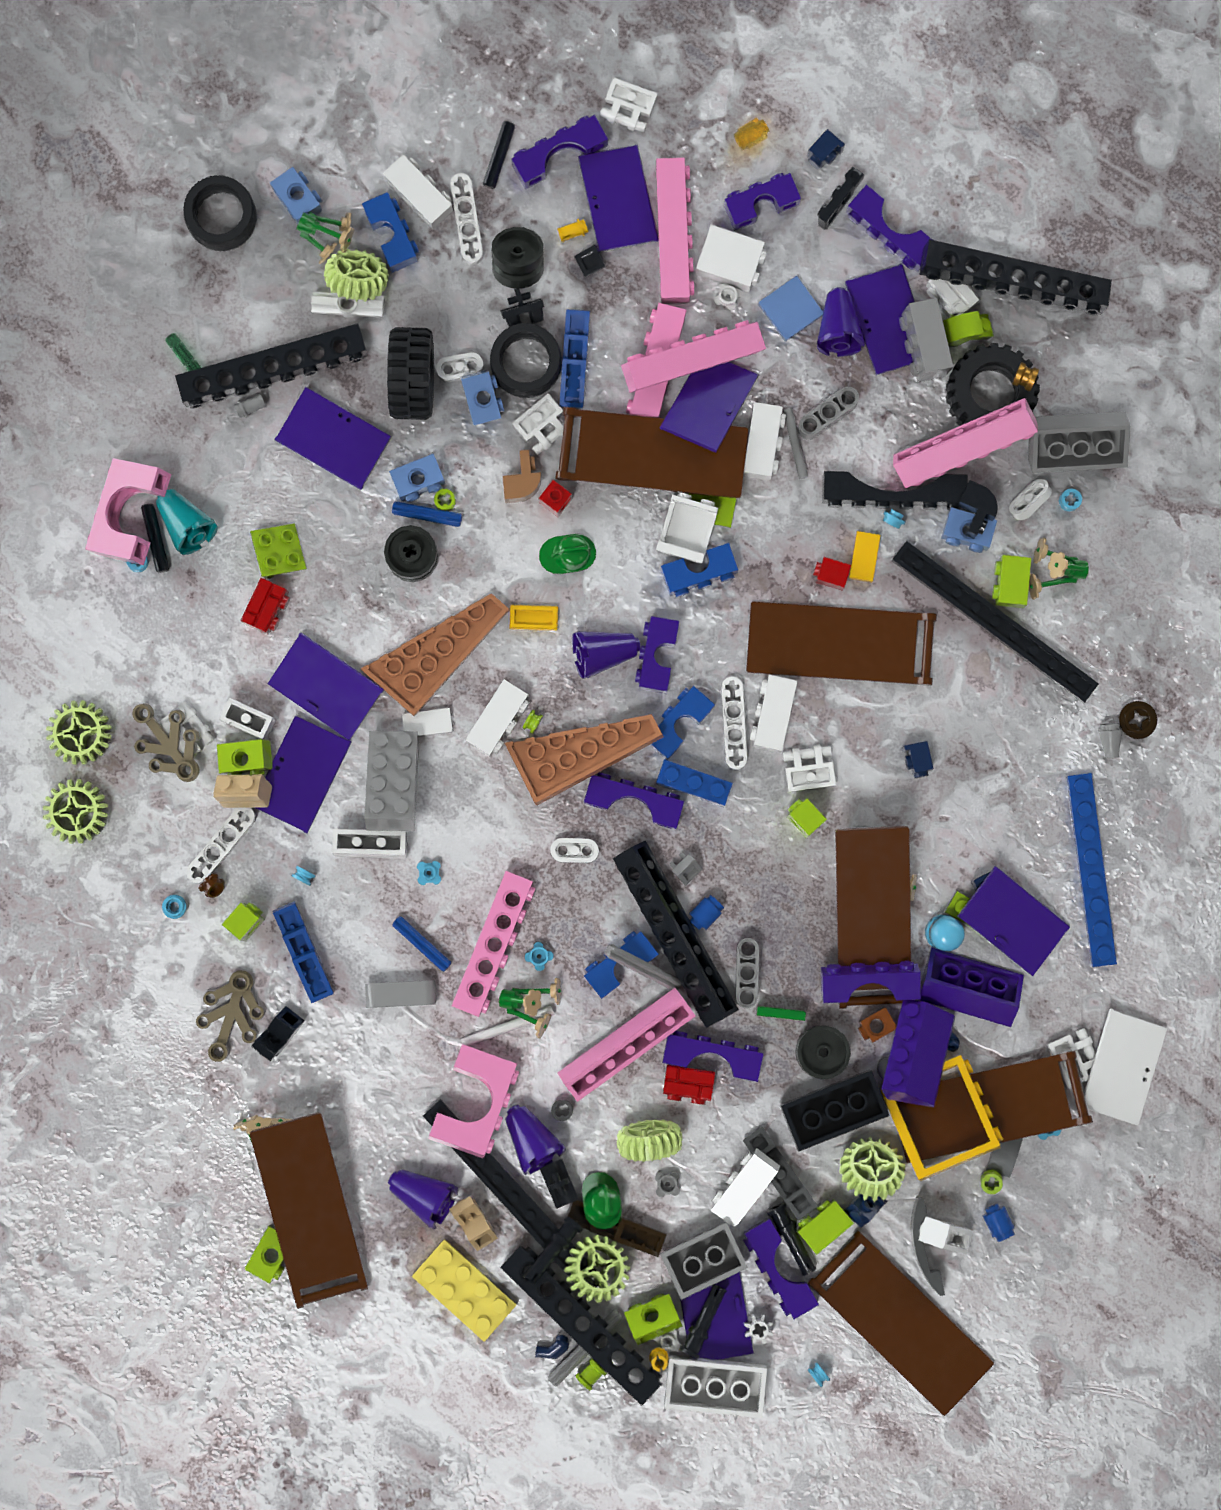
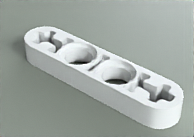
M459 173L452 177L450 185L461 254L466 264L476 265L483 258V250L472 182L468 175ZM459 180H463L464 184H468L464 186L465 196L462 197L459 187H455V185H458ZM463 202H468L472 206L471 211L467 214H463L458 210L459 205ZM466 225H472L475 228V233L470 237L462 233V229ZM463 242H473L474 251L479 252L475 254L474 259H471L470 255H466L469 253L468 243L463 244Z
M728 677L721 686L725 762L730 769L740 770L747 763L743 684L736 677ZM731 681L734 682L735 686H739V689L735 690L734 694L735 698L740 697V702L734 700L725 701V698L730 699V690H726L725 687L729 686ZM730 705L739 707L740 715L737 718H730L727 715L726 711ZM731 729H738L742 734L741 740L738 742L730 741L728 732ZM728 745L734 747L743 745V749L738 748V756L743 757V761H740L738 766H734V762L729 760V758L733 757L734 750H728Z
M237 808L187 868V876L190 881L202 883L206 877L210 876L255 823L256 814L252 808ZM241 811L244 813L249 811L248 817L250 821H243L239 825L243 828L240 832L237 827L231 825V822L234 820L235 823H238L241 819L239 813ZM226 829H233L236 833V837L232 842H226L223 839V832ZM212 847H217L220 850V857L215 861H211L207 856L208 850ZM202 857L207 863L213 865L210 869L208 866L204 867L202 870L204 876L202 878L193 877L195 874L193 869L195 867L201 868L204 864L200 862Z

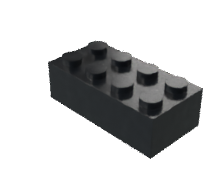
M866 1070L779 1105L798 1152L890 1116L872 1070Z

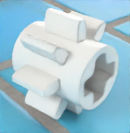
M752 1314V1321L750 1323L744 1322V1325L749 1328V1331L744 1335L745 1337L752 1336V1343L754 1345L757 1340H762L766 1344L765 1337L767 1335L773 1336V1333L768 1330V1327L772 1326L773 1323L772 1321L765 1323L764 1314L761 1315L760 1319H756ZM757 1323H759L760 1326L765 1325V1327L762 1329L763 1333L761 1335H758L757 1332H752L753 1330H755L754 1325Z

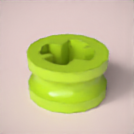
M441 489L434 496L435 505L439 510L450 511L456 504L453 492L448 489ZM449 495L451 503L449 505L445 503L441 506L439 504L441 503L439 497Z
M532 710L522 728L524 730L530 729V733L533 734L540 724L543 715H536L535 711Z
M987 1170L981 1175V1187L984 1192L996 1194L1002 1189L1003 1181L999 1172ZM990 1177H994L995 1182L998 1181V1183L993 1184V1187H989L988 1182L985 1183V1181L990 1180Z

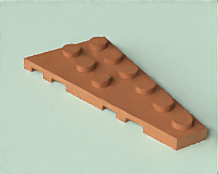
M491 593L468 606L460 613L449 617L441 624L402 644L401 647L383 655L375 662L362 667L361 671L383 688L386 693L410 714L415 716L510 610Z
M650 714L624 719L622 722L612 724L604 723L591 728L583 727L552 733L545 737H532L519 742H506L505 745L534 803L538 806L660 740L664 736L653 715Z

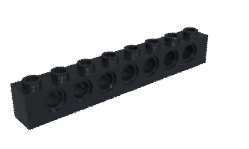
M931 239L928 240L923 248L919 275L926 276L930 280H946L953 285L964 284L972 286L976 290L986 289L995 291L998 295L1009 294L1017 296L1021 300H1036L1044 305L1054 304L1063 306L1066 310L1077 309L1086 311L1089 315H1101L1109 306L1112 283L1110 279ZM943 261L948 262L951 267L945 266ZM966 266L972 268L974 272H969ZM989 271L993 272L996 277H992ZM1011 276L1016 277L1019 283L1015 282ZM1034 281L1040 283L1042 288L1036 286ZM1057 286L1061 287L1065 293L1060 292ZM1080 292L1085 293L1087 298L1083 297Z
M357 323L175 375L182 403L185 407L190 406L191 409L203 406V402L213 400V402L223 401L227 398L226 396L236 394V396L247 394L250 392L249 389L252 388L265 389L271 387L272 383L277 381L282 383L290 382L298 375L311 376L318 373L319 369L326 367L328 370L335 369L341 366L340 363L350 361V363L360 362L368 354L361 329ZM343 343L347 345V349L343 353L335 351V347L338 344ZM316 350L324 351V356L318 360L313 359L312 354ZM295 356L301 358L299 365L291 366L289 364L291 358ZM277 363L278 369L275 372H267L269 364ZM253 369L256 371L253 378H244V373L247 370ZM225 376L233 377L231 384L227 386L221 384V380ZM207 382L210 384L206 392L198 391L201 383Z
M646 840L614 857L613 860L617 865V869L628 885L629 891L634 896L704 1026L707 1028L737 1012L739 1009Z
M519 1246L500 1268L642 1406L663 1384L660 1381L662 1376L652 1366L648 1369L642 1363L644 1358L635 1349L630 1352L624 1346L626 1340L617 1332L612 1334L606 1328L609 1324L599 1314L594 1317L588 1311L591 1306L581 1297L577 1300L571 1294L573 1292L571 1287L564 1280L559 1283L553 1277L556 1272L550 1266L535 1285L529 1283L527 1278L525 1279L522 1275L524 1274L525 1267L532 1265L538 1255L529 1246L526 1248ZM545 1282H550L554 1286V1293L549 1297L543 1295L541 1287ZM563 1299L569 1300L572 1304V1309L567 1314L559 1310V1303ZM581 1316L587 1317L590 1322V1326L586 1331H581L577 1328L576 1322ZM597 1334H604L607 1337L608 1342L604 1348H598L594 1344V1338ZM615 1351L624 1353L625 1362L622 1365H615L612 1362V1354ZM634 1368L640 1369L643 1373V1379L639 1383L631 1381L629 1377L630 1371Z

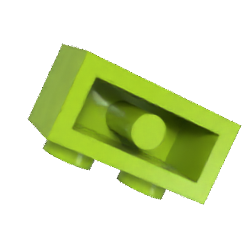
M1002 555L999 561L995 562L994 575H998L997 585H993L992 599H996L995 606L1025 608L1027 606L1031 558Z
M828 1199L816 1208L819 1212L813 1217L807 1215L798 1223L799 1228L796 1231L816 1255L854 1224L834 1199L830 1202Z

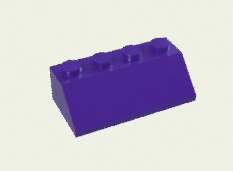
M931 947L921 980V999L919 1000L1011 1027L1020 1007L1024 975Z
M903 1000L882 1085V1091L886 1099L929 1107L935 1106L955 1015L927 1002Z

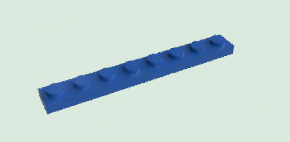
M1092 773L1066 776L1091 967L1115 965L1117 961Z

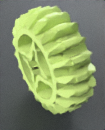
M347 249L345 253L338 251L337 254H332L331 258L327 259L324 269L326 287L330 288L332 293H337L338 297L344 296L346 300L354 299L356 302L362 299L366 302L368 298L374 300L376 296H381L387 287L389 274L386 263L382 262L380 257H375L374 253L368 254L366 250L361 252L357 249L355 251Z
M81 700L79 707L76 701H71V709L67 704H62L64 712L62 713L56 709L54 712L58 715V718H49V721L54 723V726L46 727L47 731L53 732L52 735L46 736V739L48 741H55L50 744V749L58 748L55 756L60 757L64 754L63 761L67 763L71 758L73 765L78 764L79 758L83 765L87 764V757L92 762L96 761L94 753L96 752L102 756L104 753L100 750V747H109V744L105 743L104 739L112 738V735L105 733V731L112 729L111 725H103L109 720L108 716L100 717L103 710L101 708L95 710V704L90 703L87 707L84 700ZM80 714L90 715L95 721L96 726H85L80 718ZM72 716L71 726L61 732L65 721ZM78 727L82 730H86L84 731V733L80 734V738L75 735H71L75 732H78ZM97 733L94 743L86 749L88 738ZM73 739L75 746L78 747V752L68 750L62 740Z
M70 779L67 780V788L63 783H59V792L54 788L51 789V793L55 795L54 798L46 796L45 800L51 802L50 806H43V810L49 811V814H45L43 819H51V822L47 823L46 828L51 829L55 827L51 834L53 836L60 834V841L64 842L68 837V842L74 844L77 837L78 843L83 844L84 835L91 841L93 840L92 831L97 835L101 833L96 828L97 825L105 827L106 823L100 821L101 817H108L107 813L102 812V809L108 808V804H100L105 799V796L103 794L96 796L100 789L94 787L90 790L92 783L86 782L83 786V781L77 779L74 786L73 780ZM76 792L86 794L91 799L92 805H82L79 798H77ZM69 795L67 806L58 811V806L62 799ZM74 806L83 809L77 817L67 814L71 813V809L74 810ZM94 812L91 822L82 829L84 817ZM69 818L75 827V831L65 829L59 822V819Z
M664 1119L638 1121L637 1123L629 1124V1126H624L618 1131V1140H616L621 1157L635 1162L661 1160L662 1158H669L671 1155H675L681 1150L683 1137L678 1124Z
M871 1136L867 1139V1142L860 1138L857 1144L852 1142L850 1147L844 1150L843 1157L840 1160L839 1172L842 1175V1183H848L847 1191L855 1190V1197L862 1194L864 1201L870 1196L875 1202L879 1196L884 1201L887 1195L893 1196L895 1191L900 1189L901 1182L905 1178V1164L902 1163L903 1156L897 1155V1148L890 1149V1142L884 1145L881 1143V1138L877 1142H873ZM862 1157H867V1159L855 1162L856 1160ZM890 1176L888 1179L878 1182V1179Z
M598 1235L593 1236L592 1240L589 1237L584 1238L583 1243L578 1241L575 1244L577 1249L572 1248L569 1250L572 1257L565 1259V1262L571 1265L564 1268L565 1272L571 1273V1276L567 1277L566 1281L570 1282L573 1280L575 1283L571 1286V1290L574 1291L579 1288L578 1297H582L586 1293V1300L590 1302L595 1297L596 1303H600L603 1298L606 1301L611 1300V1294L615 1297L620 1294L618 1289L623 1290L626 1287L623 1281L629 1280V1276L624 1272L630 1270V1266L623 1263L628 1260V1256L621 1257L620 1255L624 1248L621 1247L616 1250L617 1241H612L608 1244V1237L606 1236L602 1238L601 1242ZM595 1250L605 1253L609 1256L610 1260L602 1259L599 1252L596 1253ZM586 1252L588 1258H586L587 1267L580 1271V1262ZM594 1266H596V1267L606 1266L605 1268L601 1269L600 1272H599V1271H596V1272H595V1271L588 1272V1271H590L591 1269H593ZM614 1267V1278L608 1286L607 1280L609 1279L607 1273L610 1268ZM584 1278L593 1279L595 1284L599 1285V1288L589 1285Z

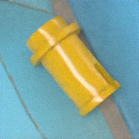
M578 218L576 219L577 222L557 228L562 243L580 235L584 237L588 233L584 219L579 220Z
M660 1347L653 1349L649 1354V1361L655 1371H660V1368L665 1370L667 1367L668 1353Z

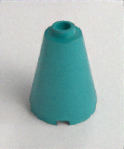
M167 489L165 497L157 496L156 505L178 552L182 555L192 554L202 548L200 544L205 540L209 543L213 539L218 529L215 521L175 489Z

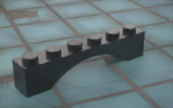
M824 471L822 504H828V507L831 508L842 507V504H851L852 508H865L866 505H875V508L888 509L890 505H899V509H913V506H923L924 510H936L937 506L947 507V510H950L951 507L961 510L958 504L968 484V474H944L924 487L910 491L894 492L871 487L855 478L849 472Z

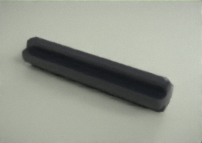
M509 121L502 123L483 180V186L489 189H495L515 129V124Z
M152 503L142 505V515L156 572L169 571V565L155 507Z

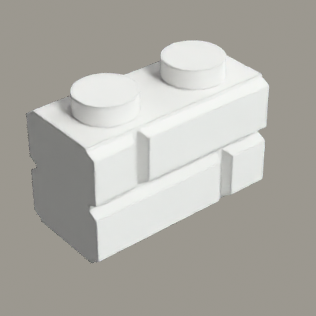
M941 279L929 280L926 285L928 295L931 299L937 298L944 306L942 310L948 318L968 313L980 301L979 296L968 285H953L949 281Z
M231 698L228 699L219 718L220 721L263 740L268 739L276 721L273 717Z

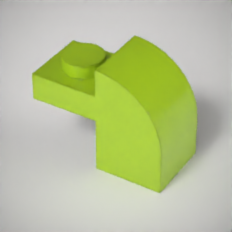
M979 311L960 314L943 321L949 347L959 346L970 340H985L994 336L989 315L979 314Z

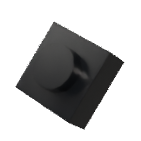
M593 245L574 256L586 278L607 267L597 245Z

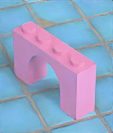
M113 458L85 549L100 556L144 565L150 542L140 537L123 533L119 524L120 512L125 502L135 494L147 493L165 497L172 474L158 467Z
M462 1044L453 1071L483 1082L491 1094V1109L485 1117L475 1122H462L437 1113L428 1139L480 1158H484L485 1153L490 1154L495 1140L491 1139L493 1130H499L503 1117L499 1116L502 1107L507 1108L511 1094L507 1093L509 1085H515L519 1071L515 1070L517 1063Z

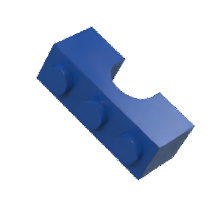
M387 192L362 203L373 231L382 227H387L394 231L392 240L381 245L391 272H396L418 262L416 254L419 253V250L414 240L409 241L406 233L410 232L405 219L400 220L397 214L401 210L396 198L391 199Z
M729 543L706 550L708 567L700 573L690 571L685 564L684 558L662 565L661 572L669 595H675L676 598L689 594V589L698 587L699 590L712 586L711 582L720 579L721 582H726L735 578L734 574H737L738 568Z
M694 686L690 690L685 688L677 697L680 702L674 708L670 705L661 717L664 720L659 724V728L664 737L650 744L667 761L683 744V740L674 730L676 721L687 717L699 725L715 707V704Z
M667 760L663 761L656 785L676 792L693 795L703 801L723 808L733 784Z
M633 931L623 939L625 944L620 947L622 950L648 963L659 955L642 932L636 934ZM605 954L606 959L600 964L594 961L585 969L587 974L584 975L601 999L620 985L614 975V967L617 962L608 958Z

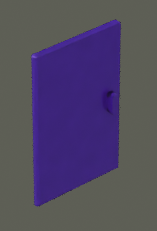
M638 145L578 156L599 251L658 242L659 239Z
M899 264L892 268L845 281L847 291L850 292L875 374H883L913 363L911 354H907L905 349V340H908L906 331L901 330L899 318L902 317L901 314L908 304L915 302L903 265Z
M730 362L690 374L662 422L660 429L716 453L756 382L758 374Z
M307 387L304 388L280 432L275 437V441L360 490L363 489V485L391 439L390 435Z
M302 632L299 633L296 641L267 683L348 740H351L380 694L384 691L383 688Z
M295 716L272 762L273 769L268 770L265 776L266 781L272 785L269 806L254 808L288 823L307 834L352 742Z
M996 866L993 867L992 871L958 915L960 919L1031 976H1034L1070 928L1069 925Z
M738 1272L715 1283L721 1288L726 1289L727 1292L707 1331L709 1338L704 1341L699 1351V1358L720 1360L754 1354L751 1336L745 1337L744 1335L749 1331V1328L744 1325V1322H748L740 1273ZM712 1285L682 1300L680 1298L686 1337L689 1335V1327L695 1325Z

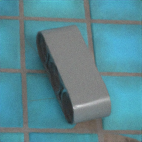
M844 387L806 414L799 423V435L805 440H812L852 412L859 400L857 390L852 387ZM850 395L853 397L854 402L847 405L842 402L841 397ZM828 408L832 409L835 416L833 418H826L823 416L822 411ZM807 422L813 423L816 430L807 432L804 430L803 425Z
M745 938L738 943L736 948L735 1000L740 1007L751 1008L758 1000L759 945L754 939ZM750 942L753 944L755 950L751 956H745L741 952L743 943ZM745 966L751 967L754 971V975L750 980H744L741 977V969ZM745 990L750 991L753 995V1001L747 1005L740 1001V994Z
M435 980L365 984L366 1008L436 1005Z

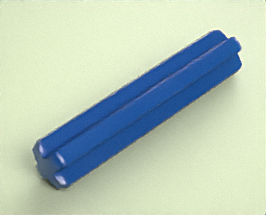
M397 501L392 506V514L456 527H459L462 521L460 513Z
M399 916L393 922L392 926L441 971L444 972L449 968L451 961L403 917Z

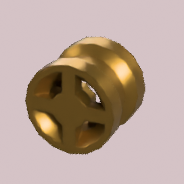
M1021 362L1012 385H1021L1030 392L1039 369L1035 367L1031 369Z

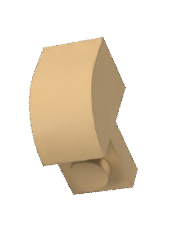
M469 1196L458 1201L455 1206L449 1209L462 1227L469 1242L477 1251L498 1239L475 1199Z

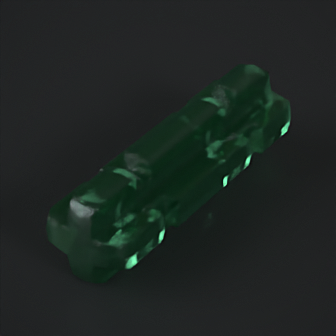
M175 333L170 334L165 339L169 347L173 348L172 351L186 366L188 372L201 368L185 345L180 343L181 340Z

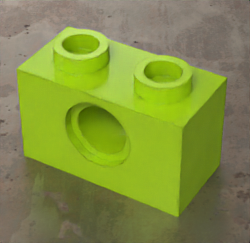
M259 739L217 744L220 774L242 775V773L250 772V776L264 775V770L273 769L271 743L269 740ZM244 754H247L248 762L243 765L242 757Z
M799 798L789 807L788 811L790 814L786 817L805 839L827 820L808 798L803 802Z
M240 903L222 923V926L240 941H247L265 919L261 917L263 912L253 903Z
M272 1224L266 1229L244 1270L269 1284L273 1279L278 1281L285 1269L281 1266L284 1259L275 1226ZM268 1249H275L278 1252L279 1257L277 1261L273 1262L267 1258L266 1253Z
M658 1294L651 1298L650 1302L643 1305L642 1303L629 1307V1311L624 1312L637 1345L683 1327L669 1294ZM651 1313L658 1314V1318L654 1322L647 1321V1317Z

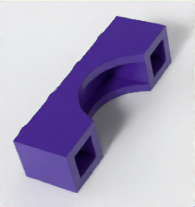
M595 115L591 117L584 116L577 120L576 125L570 128L563 127L559 129L555 136L549 139L542 138L538 140L534 147L528 150L524 148L517 151L514 157L511 158L512 166L526 190L546 179V165L556 152L564 149H574L582 152L584 155L596 153L608 146V138Z
M866 184L848 205L846 211L848 218L857 225L860 223L865 227L866 233L875 240L878 238L883 242L884 248L892 255L896 253L903 259L902 263L910 270L915 269L919 272L923 248L931 238L922 230L912 234H900L891 230L886 225L882 216L884 199Z
M599 772L597 776L593 775L590 778L584 804L608 810L614 802L620 799L634 798L643 802L648 807L652 815L653 824L676 830L684 801L680 800V795L667 792L666 796L657 793L658 789L644 785L643 789L634 787V782L621 779L619 783L612 781L610 775Z
M902 961L899 964L878 962L875 965L854 963L851 966L829 964L826 967H821V996L823 1003L848 1002L851 994L858 987L868 983H877L887 987L893 993L896 1000L921 999L918 963L911 961Z
M675 1031L673 1035L667 1037L662 1063L687 1067L696 1056L704 1053H715L722 1056L729 1063L733 1077L758 1082L764 1054L758 1052L759 1047L745 1045L744 1049L736 1048L735 1042L721 1040L720 1044L711 1043L710 1037L697 1035V1039L687 1038L688 1033Z
M768 1217L744 1231L746 1238L742 1240L749 1252L754 1250L759 1259L755 1260V1263L761 1273L767 1272L771 1280L767 1284L774 1295L779 1293L783 1302L779 1303L786 1317L791 1314L793 1319H796L817 1307L819 1304L806 1281H790L778 1273L774 1257L782 1239L770 1218Z

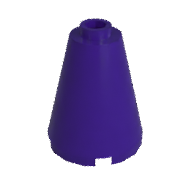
M837 287L832 289L826 297L817 340V349L820 353L830 356V352L837 353V357L854 355L861 351V346L864 347L865 340L850 292L844 288Z
M588 631L573 633L572 651L573 654L576 653L578 661H575L578 674L582 679L590 678L636 657L637 652L640 651L638 637H634L632 633Z
M515 1105L507 1111L508 1115L505 1117V1121L524 1175H527L528 1171L530 1174L539 1171V1168L553 1162L552 1158L556 1153L560 1157L566 1151L565 1146L526 1106L520 1107Z
M403 1169L393 1172L388 1181L390 1185L389 1190L428 1227L434 1230L437 1228L435 1224L441 1225L449 1214V1209L452 1208L455 1202L451 1199L453 1193L458 1194V1187L454 1184Z

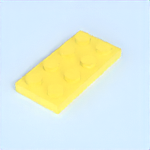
M445 1239L412 1275L419 1284L484 1342L517 1305Z

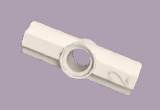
M313 291L311 311L318 314L343 315L346 318L354 316L383 318L385 298L384 296H376L374 300L368 298L366 302L362 299L357 302L354 299H349L354 302V306L350 309H344L342 305L347 301L346 297H338L337 293Z

